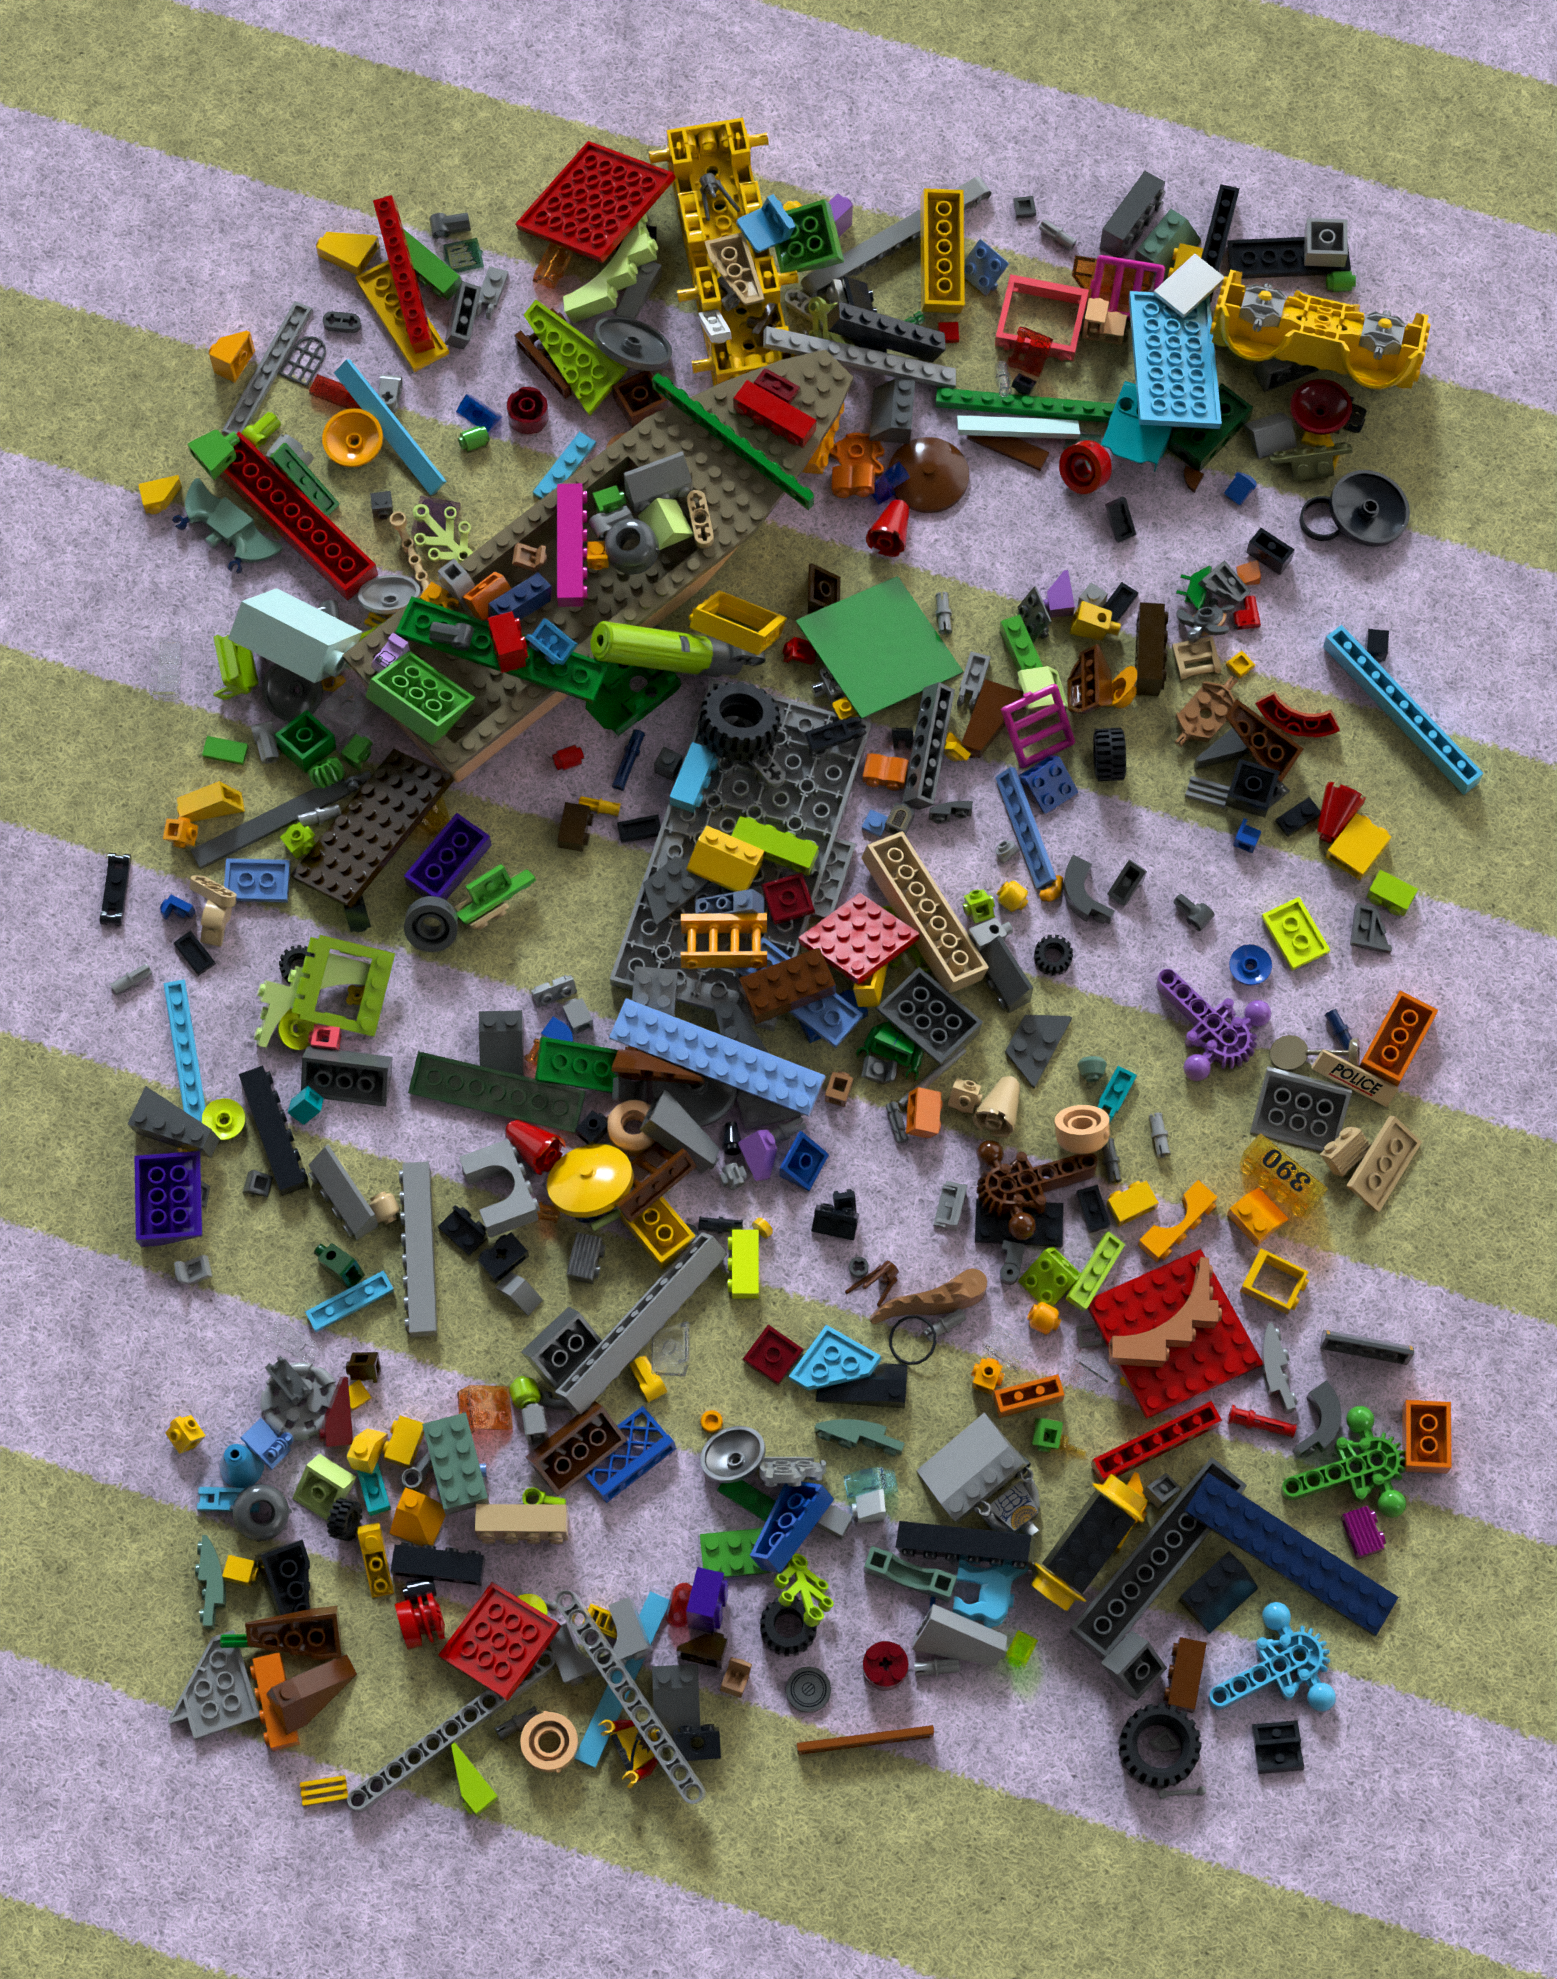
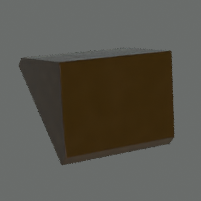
M812 563L809 564L807 614L840 601L841 577Z

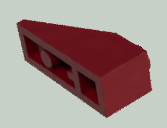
M345 1376L340 1377L324 1416L322 1429H319V1441L323 1442L325 1447L352 1445L353 1442L348 1377Z

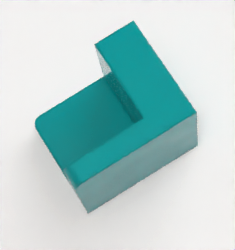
M307 1086L291 1099L288 1114L305 1125L321 1112L324 1098Z

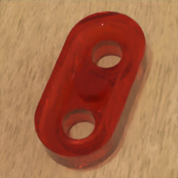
M689 1583L677 1584L671 1591L666 1621L673 1628H681L687 1624L686 1610L692 1590V1585ZM680 1591L685 1593L684 1599L679 1597ZM674 1613L680 1615L679 1621L674 1619Z

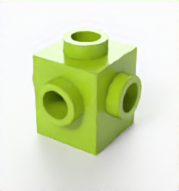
M300 822L291 825L280 836V839L296 859L303 854H308L316 844L313 839L315 836L308 825L304 828Z
M976 889L964 895L965 903L962 904L966 916H970L975 924L995 917L993 907H995L994 900L991 895L988 896L984 889Z

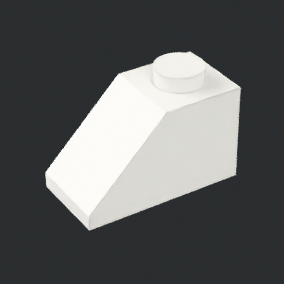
M883 1489L856 1496V1503L852 1504L853 1517H857L858 1523L885 1521L886 1510Z

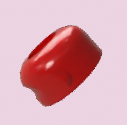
M1083 440L1067 447L1063 451L1059 460V471L1062 480L1072 491L1079 494H1089L1102 488L1109 481L1112 474V462L1108 452L1101 444L1092 440ZM1085 460L1090 464L1091 471L1087 468Z

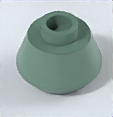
M1088 1056L1080 1059L1077 1066L1081 1076L1087 1082H1097L1099 1078L1103 1077L1107 1062L1102 1057Z

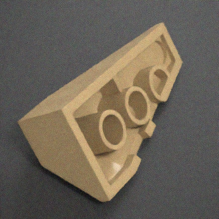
M743 233L705 241L711 263L742 303L747 306L765 301Z

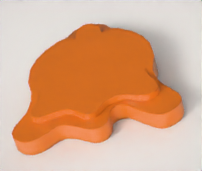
M849 433L830 449L829 455L841 465L871 464L875 469V476H881L884 473L883 465L876 458L883 457L885 450L880 441H869L870 433Z

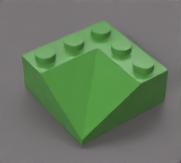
M823 199L786 211L788 216L793 219L795 228L788 240L774 246L781 273L797 270V273L822 269L844 262L831 204Z

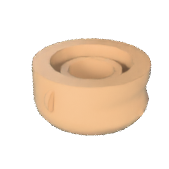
M628 1100L617 1105L612 1110L611 1114L606 1118L608 1119V1138L613 1147L618 1148L627 1156H639L656 1142L643 1132L632 1135L624 1131L625 1124L630 1120H639L643 1123L651 1105L640 1100Z
M1090 1105L1071 1106L1061 1110L1055 1117L1054 1125L1057 1143L1068 1152L1075 1154L1093 1153L1104 1147L1109 1140V1116L1098 1107Z
M544 1711L534 1716L527 1722L521 1733V1752L527 1762L539 1771L560 1773L562 1769L570 1765L577 1754L579 1742L576 1729L569 1719L559 1713ZM555 1733L560 1737L561 1744L555 1752L546 1753L539 1748V1740L544 1734Z

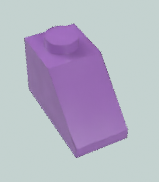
M1068 570L1062 572L1047 591L1046 599L1043 600L1050 618L1074 615L1075 605Z
M760 1130L738 1142L755 1181L770 1179L777 1153L774 1136L769 1130Z

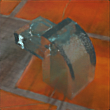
M883 1467L859 1470L844 1476L847 1498H856V1496L883 1489L884 1494L898 1492L894 1470H884Z

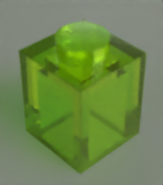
M1018 1630L1006 1652L1005 1658L1008 1659L1007 1663L1016 1668H1020V1666L1025 1668L1038 1640Z

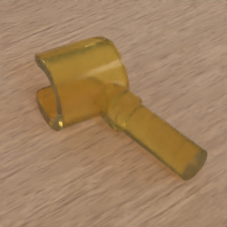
M1061 1435L1059 1449H1068L1082 1456L1085 1455V1450L1068 1444L1069 1436Z

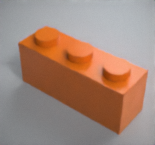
M1059 1374L996 1390L993 1394V1400L998 1417L1002 1418L1063 1402L1065 1394Z

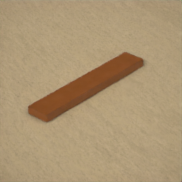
M929 1725L797 1743V1753L804 1755L933 1738L934 1726Z

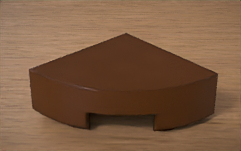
M1185 466L1184 481L1192 492H1196L1204 477V473Z

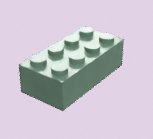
M466 1412L422 1424L445 1515L475 1508L476 1504H490Z

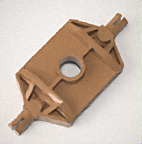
M1231 676L1223 685L1204 681L1202 687L1179 713H1176L1175 719L1182 731L1178 739L1175 740V744H1179L1178 747H1182L1190 739L1209 742L1227 721L1225 715L1235 701L1231 694V689L1238 682L1236 678L1234 679ZM1208 710L1211 713V717L1204 719L1200 716V712Z

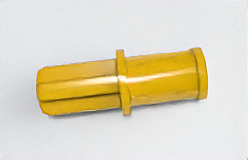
M583 796L579 798L578 804L590 806L591 811H596L597 814L604 813L617 817L619 816L621 803L602 800L603 798L598 800Z

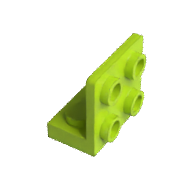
M1053 1246L1042 1252L1020 1277L1018 1282L1039 1303L1044 1302L1054 1307L1075 1284L1081 1273Z

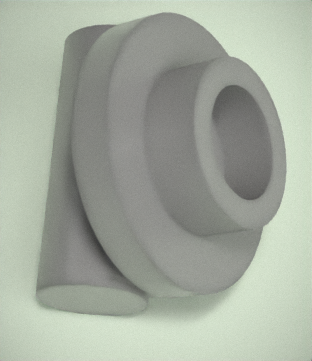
M1008 840L1000 842L996 849L998 859L1003 864L1019 852V848L1015 845L1014 841Z

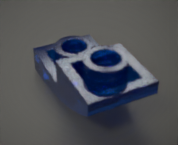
M900 462L894 464L875 482V493L871 494V496L878 505L894 496L896 493L893 488L910 478Z

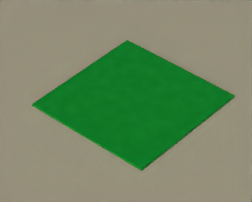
M898 576L795 620L861 719L922 692L924 687L937 682L942 683L964 672Z

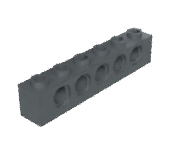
M940 682L923 688L902 803L918 810L934 805L955 689Z

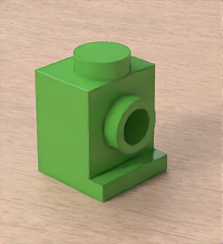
M616 485L593 493V503L597 513L608 514L626 504L623 492H619Z
M355 734L341 751L343 761L360 771L362 768L361 762H366L371 755L372 741L365 736L360 737L358 734Z
M1044 1418L1035 1419L1032 1445L1038 1446L1037 1451L1050 1453L1051 1449H1059L1063 1422ZM1044 1432L1047 1434L1046 1440H1043Z

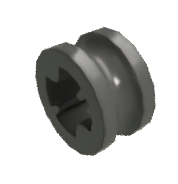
M863 1257L853 1258L849 1263L850 1274L856 1278L864 1277L868 1273L869 1265L867 1260ZM854 1264H864L862 1268L864 1269V1271H854Z

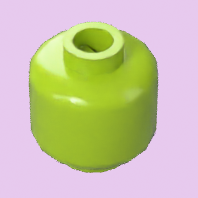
M517 1377L509 1387V1394L516 1408L524 1409L529 1404H538L541 1398L539 1388L533 1378Z

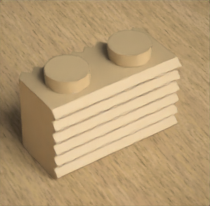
M1351 1126L1344 1128L1340 1132V1136L1335 1141L1329 1142L1324 1147L1325 1150L1320 1153L1332 1173L1342 1177L1366 1155L1371 1147L1362 1131Z

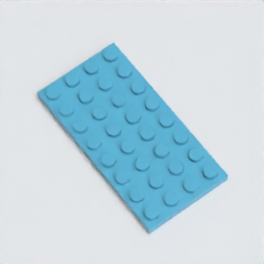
M1130 291L1129 307L1139 425L1220 429L1222 422L1214 343H1211L1213 335L1209 334L1212 325L1210 296L1204 299L1183 319L1158 299L1154 292Z

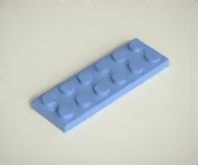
M764 937L761 939V951H767V967L790 959L789 956ZM736 968V971L742 976H746L764 968ZM837 993L790 1011L793 1016L835 1048L863 1018V1013Z

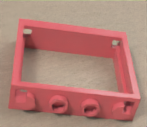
M1010 274L996 333L995 346L1004 347V350H1018L1022 354H1038L1042 358L1055 357L1062 362L1064 359L1074 361L1089 290ZM1013 291L1080 304L1071 345L1003 333Z

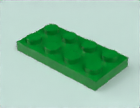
M541 1037L535 1080L613 1094V1078H617V1076L611 1070L618 1050Z

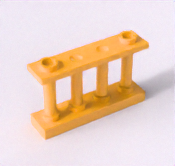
M767 913L681 914V934H688L687 952H681V968H767V951H761V933H767ZM696 933H709V952H696ZM718 933H731L730 952H718ZM739 933H752V951H739Z

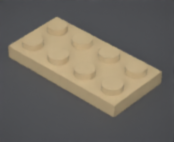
M1389 1116L1348 1182L1347 1187L1372 1211L1380 1212L1422 1142L1395 1116Z

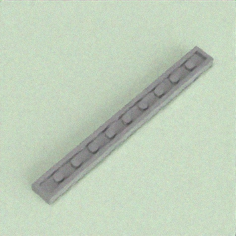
M766 326L764 329L763 348L798 356L827 350L843 366L901 379L915 380V382L942 388L954 389L956 386L955 368Z

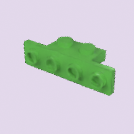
M502 864L498 865L465 886L473 903L458 911V918L464 925L474 922L484 913L493 910L497 905L505 900H509L519 891L528 888L536 881L535 876L526 869L510 879L505 867Z

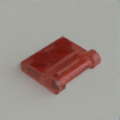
M1020 326L1011 357H1008L1006 364L1009 367L1018 368L1040 377L1054 339ZM1025 338H1029L1031 341L1024 361L1018 358Z

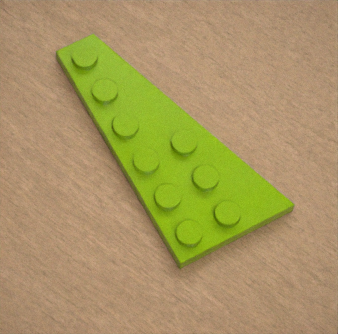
M535 300L523 315L588 415L591 416L613 389L612 386L618 383L628 368L606 356L593 341L538 300Z

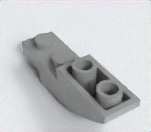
M1271 1322L1268 1323L1263 1337L1261 1353L1262 1373L1268 1396L1278 1395L1286 1415L1294 1412L1297 1399L1294 1392H1290L1288 1388L1289 1379L1285 1371L1282 1372V1369L1287 1367L1290 1360L1286 1348L1281 1346L1280 1340L1282 1338L1279 1329L1274 1328Z

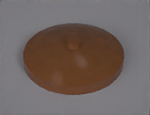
M917 438L911 440L910 444H903L893 454L888 465V484L894 497L897 500H903L909 506V509L922 513L941 512L955 505L965 494L969 482V467L963 454L953 444L939 438Z

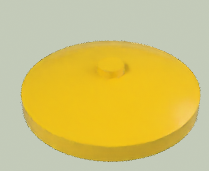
M606 1144L585 1145L568 1152L554 1164L547 1178V1192L551 1202L560 1212L578 1218L594 1217L612 1210L619 1201L628 1195L633 1185L634 1173L628 1157L618 1148Z

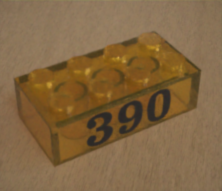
M1261 1133L1243 1152L1239 1163L1241 1170L1246 1175H1253L1257 1178L1258 1184L1263 1189H1270L1275 1193L1274 1196L1280 1203H1287L1292 1207L1291 1210L1297 1217L1302 1218L1303 1216L1307 1220L1323 1202L1328 1188Z

